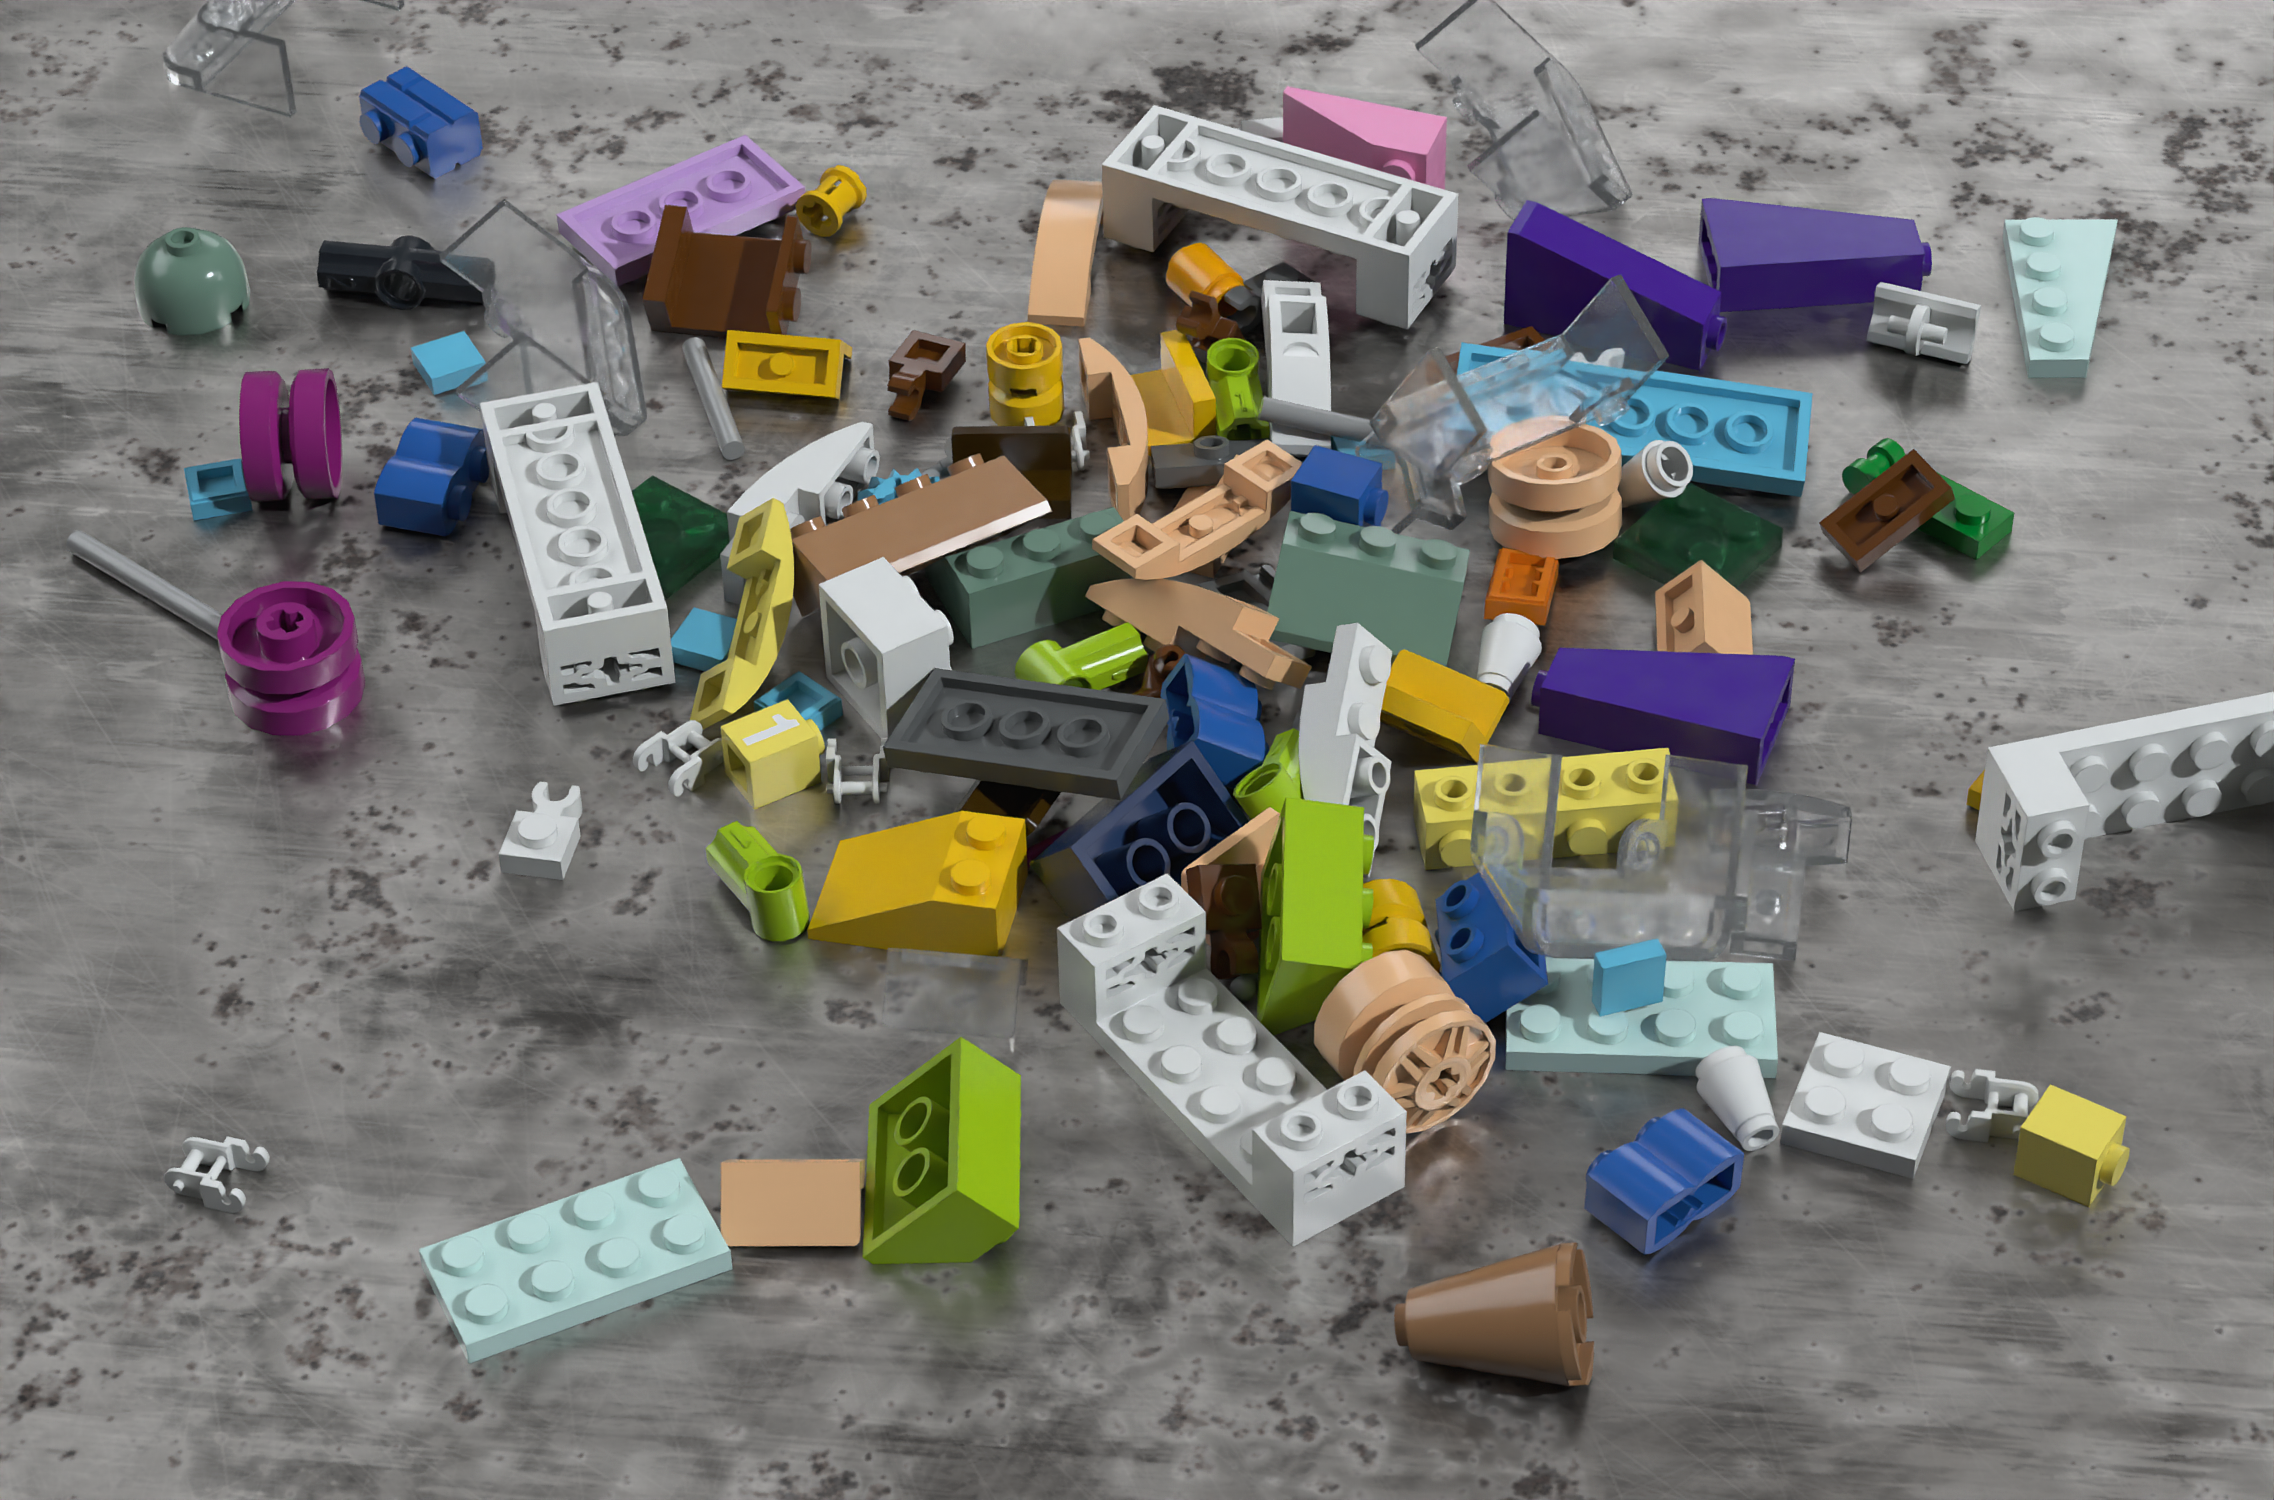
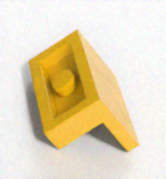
M727 330L722 388L729 391L839 400L843 359H851L852 347L840 339Z
M1177 330L1160 333V370L1130 375L1140 392L1145 407L1149 456H1151V446L1194 443L1196 439L1203 436H1216V398L1187 336L1179 333Z
M1403 649L1398 653L1391 666V673L1386 683L1380 721L1478 763L1509 703V697L1504 691Z

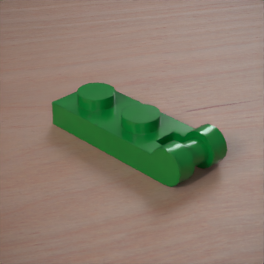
M1883 438L1868 450L1867 459L1857 458L1843 469L1842 481L1847 490L1855 495L1906 454L1895 440ZM1938 473L1952 487L1955 499L1917 529L1977 560L2012 531L2014 512Z

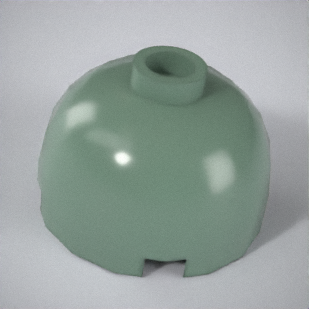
M189 227L177 228L167 232L151 242L141 253L136 264L134 276V294L137 309L143 321L153 327L152 320L157 323L166 324L169 334L179 336L199 335L221 329L232 322L231 312L238 309L241 303L243 312L249 305L250 286L243 260L235 247L227 239L215 232Z

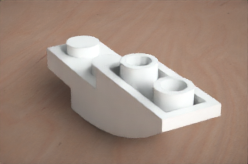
M1263 280L1261 303L1267 361L1266 397L1331 411L1328 314L1326 296L1321 294L1320 283ZM1268 422L1270 441L1293 457L1308 456L1314 445L1331 449L1330 435Z
M861 421L810 443L766 472L727 511L730 542L720 554L725 601L740 605L746 579L727 569L739 517L775 498L784 504L790 528L822 516L825 526L844 519L845 517L841 509L852 504L858 492L865 484L869 485L871 477L876 476L879 468L880 456L879 452L874 450L873 424Z
M1359 623L1339 625L1336 628L1326 682L1305 685L1299 730L1300 779L1304 800L1364 807V834L1373 835L1375 852L1379 842V825L1385 794L1390 785L1392 762L1375 749L1374 745L1380 730V714L1386 683L1391 673L1392 651ZM1370 872L1368 875L1363 874V878L1370 877Z

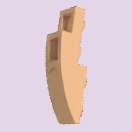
M1120 579L1091 585L1085 595L1086 598L1106 609L1102 619L1116 627L1129 622L1136 630L1138 629L1147 634L1143 644L1156 652L1163 645L1173 644L1181 647L1185 653L1202 659L1209 655L1229 664L1233 658L1243 664L1239 671L1241 676L1266 689L1272 690L1276 681L1301 689L1312 667L1269 641L1280 618L1254 605L1196 585L1168 579Z

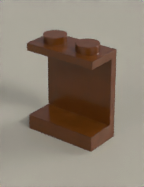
M665 205L642 298L651 331L727 338V330L787 335L789 321L797 322L799 318L801 291L800 288H797L800 274H808L812 255L810 240L803 239L799 218L797 216H787L782 240L699 233L693 231L686 206Z

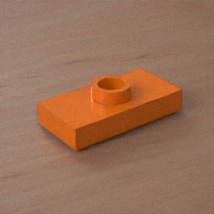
M1499 549L1485 599L1484 619L1494 620L1498 615L1512 613L1526 617L1535 625L1545 626L1558 577L1559 559L1553 557L1541 558L1539 555L1528 554L1516 549Z

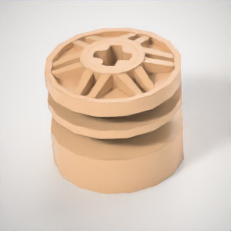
M1408 950L1385 952L1357 966L1341 979L1328 995L1314 1023V1044L1322 1057L1344 1081L1365 1070L1407 1111L1406 1133L1421 1132L1448 1120L1468 1104L1485 1083L1495 1061L1496 1039L1489 1027L1479 1016L1473 1014L1463 999L1454 995L1448 983L1423 956Z

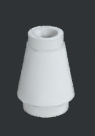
M1655 440L1647 444L1622 466V478L1618 486V491L1622 498V507L1625 508L1630 505L1680 495L1691 481L1693 475V465L1687 451L1680 444L1673 441Z
M1505 613L1495 617L1493 622L1486 625L1482 631L1476 680L1504 691L1509 697L1510 702L1511 697L1541 653L1540 632L1537 626L1531 620L1518 614Z
M1739 1046L1724 1047L1706 1056L1698 1064L1695 1071L1699 1080L1696 1086L1698 1094L1733 1136L1739 1140L1744 1150H1757L1773 1142L1780 1130L1775 1122V1116L1758 1060L1751 1055H1747L1745 1050Z

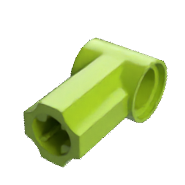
M1240 338L1219 340L1213 343L1207 352L1206 379L1216 398L1217 436L1225 437L1229 441L1268 438L1269 440V423L1258 420L1259 408L1263 398L1258 375L1259 352L1253 344Z
M1127 622L1065 648H1062L1057 642L1052 640L1039 641L1028 647L1021 654L1016 663L1014 673L1016 679L1102 690L1145 672L1148 664V654L1142 645L1140 634Z
M1295 728L1276 735L1262 766L1247 774L1234 789L1233 795L1250 820L1269 807L1281 813L1286 797L1304 799L1300 779L1299 731Z
M735 821L719 828L712 843L705 848L708 865L750 912L751 924L755 934L769 941H786L803 933L809 925L810 914L803 871L799 861L791 856L778 854L754 826L746 827Z

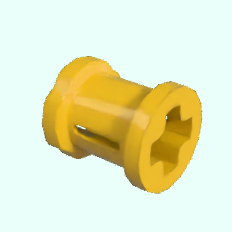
M842 165L828 168L821 176L820 185L815 190L807 191L798 198L795 206L799 221L807 230L815 235L829 237L835 234L842 225V217L847 212L858 209L864 204L867 197L866 187L861 182L857 173L850 168ZM837 181L841 182L838 186L834 185ZM826 215L828 218L822 221L821 219Z

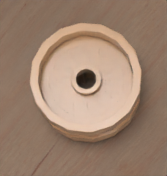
M1551 420L1521 425L1507 430L1493 440L1488 451V481L1492 488V494L1489 499V528L1494 540L1505 548L1538 555L1541 558L1553 557L1555 559L1584 556L1603 549L1615 540L1622 525V498L1618 491L1622 478L1621 449L1616 438L1601 428L1581 422Z

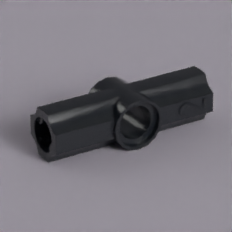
M411 235L395 239L390 246L324 240L319 250L317 268L319 288H324V290L377 295L383 303L399 310L413 309L419 306L423 299L489 305L493 296L496 274L494 258H490L489 255L438 251L422 238Z

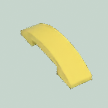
M775 498L739 517L727 569L746 579L728 658L724 662L703 672L700 676L690 720L699 722L702 725V730L735 713L757 692L775 663L785 637L793 599L794 557L785 507L781 501Z

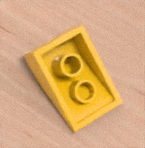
M958 811L840 840L807 929L808 939L999 965L1028 876L1025 819Z

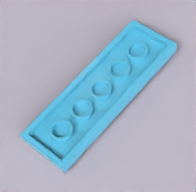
M1461 342L1446 446L1488 452L1493 440L1507 430L1527 423L1551 420L1581 422L1601 428L1616 438L1621 449L1622 466L1652 441H1673L1680 444L1691 458L1693 465L1691 481L1801 497L1805 484L1813 393Z

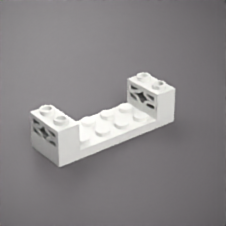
M1153 105L1102 163L1104 238L1127 244L1133 248L1154 252L1191 209L1225 219L1233 224L1245 225L1278 235L1284 239L1295 240L1322 248L1337 255L1349 256L1357 259L1356 314L1381 321L1387 325L1408 329L1456 268L1458 193Z
M598 382L480 403L490 479L499 512H508L535 609L542 667L553 706L675 683L667 605Z
M2274 692L1988 747L1975 842L2013 911L2074 900L2085 839L2273 802Z
M1168 874L1057 928L1060 1004L1292 1247L1405 1187L1407 1111L1365 1070L1327 1090L1206 968L1205 910Z

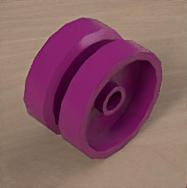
M329 368L299 370L291 384L290 397L285 381L276 371L245 372L240 390L239 432L243 473L250 500L253 502L284 501L291 490L293 474L298 490L307 500L338 499L342 482L343 449L340 405L333 372Z
M283 581L256 588L236 599L221 616L217 638L221 658L226 669L225 680L229 700L235 716L251 729L280 736H301L327 729L348 717L362 700L365 677L362 659L357 649L358 635L355 617L349 602L334 589L312 582Z

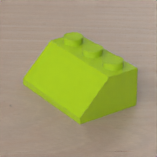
M1285 798L1261 872L1260 891L1262 929L1259 930L1257 1020L1273 1036L1315 1021L1323 1002L1339 981L1361 963L1373 958L1372 943L1362 942V930L1369 927L1373 910V889L1363 888V874H1369L1374 852L1373 835L1364 834V807Z
M959 1037L869 1104L863 1259L872 1264L972 1263L994 1246L1006 1242L1019 1229L1021 1075L963 1037Z

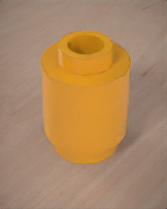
M1195 243L1179 249L1172 256L1166 273L1168 287L1190 307H1192V302L1189 299V294L1193 290L1216 298L1218 312L1221 317L1226 318L1238 310L1224 301V297L1232 288L1244 286L1243 279L1206 244Z

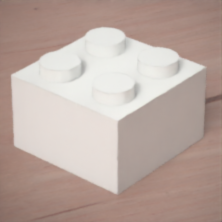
M882 557L819 584L826 678L880 738L890 737L934 668L952 670L950 667L949 645L954 640L952 628L946 616L940 610L934 611L920 596L912 579L906 575L901 576Z

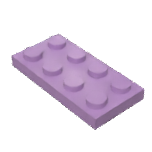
M743 135L557 214L558 230L568 242L618 287L649 273L665 205L686 206L694 232L736 236L796 210L795 205L798 198L805 193V186L749 137Z

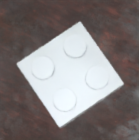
M1819 1032L1782 1123L1780 1143L1913 1179L1948 1088L1951 1066Z

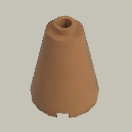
M1560 1243L1410 1288L1407 1292L1406 1303H1398L1395 1306L1394 1326L1398 1345L1400 1347L1409 1346L1412 1358L1417 1361L1569 1387L1589 1385L1593 1373L1594 1341H1585L1587 1336V1319L1593 1318V1303L1589 1273L1583 1250L1577 1249L1578 1243Z

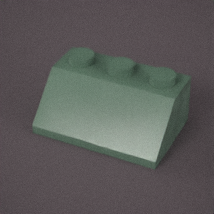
M1115 507L1092 512L1078 518L1035 529L1028 533L984 546H978L971 550L947 556L925 567L927 580L971 649L1104 609L1103 607L1085 597L1089 587L1112 580L1133 578L1092 549V540L1124 521Z
M1290 511L1267 610L1268 613L1280 619L1269 640L1332 653L1337 626L1359 623L1392 651L1391 666L1398 653L1405 649L1447 667L1470 549L1456 547L1441 539L1423 540L1396 534L1381 526L1363 527L1335 521L1329 516L1320 513L1303 514Z

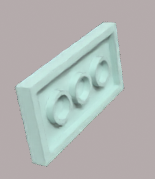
M1545 957L1548 985L1506 1010L1505 1070L1696 1076V1068L1706 1056L1724 1047L1739 1046L1745 1050L1747 1055H1751L1758 1060L1763 1078H1776L1778 1051L1773 963L1666 960L1663 1002L1600 1017L1592 1003L1594 958Z
M680 1158L419 1249L423 1271L469 1364L732 1270L731 1251Z

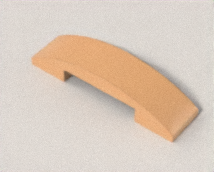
M1054 179L1051 182L1045 197L1035 246L1029 294L1028 322L1043 325L1085 327L1091 294L1090 273L1099 225L1103 224L1101 181Z
M1090 337L1078 339L1080 387L1089 420L1112 417L1120 444L1118 447L1107 448L1108 490L1112 507H1115L1125 521L1136 514H1140L1147 494L1149 479L1148 432L1145 407L1134 380L1117 358Z
M1267 439L1225 463L1222 484L1152 524L1136 514L1092 540V549L1135 579H1163L1194 570L1235 548L1275 516L1291 499V480L1302 465V462Z

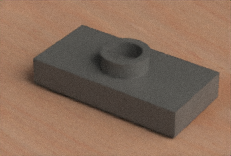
M1212 435L1200 437L1194 443L1151 446V465L1155 486L1159 489L1215 486L1224 475L1225 463L1232 460L1236 454L1240 455L1268 438L1229 441L1225 437Z

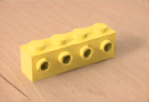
M1669 748L1414 771L1413 818L1425 870L1492 864L1497 860L1501 863L1680 847L1683 798Z

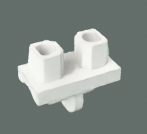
M1880 282L1876 286L1873 315L1866 341L1904 349L1905 353L1918 356L1921 353L1967 364L1972 356L1981 305Z

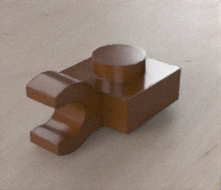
M1191 290L1189 299L1192 302V307L1184 306L1175 325L1179 333L1187 336L1196 358L1207 363V352L1213 343L1226 338L1245 339L1236 321L1220 316L1216 298Z
M912 330L889 359L890 380L887 385V391L897 393L894 403L888 409V416L911 421L919 411L925 390L943 392L966 362L965 343Z
M1256 864L1197 865L1186 869L1188 894L1206 913V934H1210L1211 973L1218 980H1232L1241 974L1258 973V952L1255 944L1246 934L1262 929Z

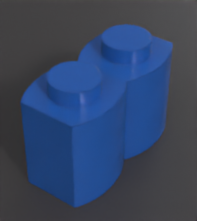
M414 418L406 427L398 444L396 454L388 460L378 478L374 490L378 524L448 536L458 521H464L467 518L471 508L473 492L476 490L479 482L485 483L490 475L483 429Z
M1184 654L1162 684L1161 698L1166 699L1169 714L1167 725H1169L1167 750L1193 740L1223 785L1235 789L1237 784L1247 774L1262 766L1269 751V745L1265 742L1263 727L1259 722L1262 713V703L1258 700L1256 685L1236 672Z
M1686 1109L1674 1110L1663 1117H1654L1647 1121L1639 1130L1634 1142L1626 1143L1613 1151L1606 1150L1593 1160L1585 1177L1584 1209L1644 1255L1656 1252L1678 1237L1693 1220L1706 1217L1736 1193L1741 1185L1744 1153Z

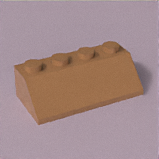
M980 453L970 456L947 467L951 477L932 484L928 474H925L895 487L898 498L879 505L875 495L843 507L841 510L845 518L825 526L822 516L790 528L794 557L793 597L803 618L821 610L819 584L882 557L901 576L910 575L947 556L971 550L1014 533L1052 512L1049 503L1005 456L984 463Z

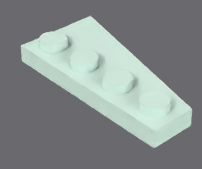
M2032 217L2025 220H2005L2003 243L2028 378H2086L2118 219H2044Z

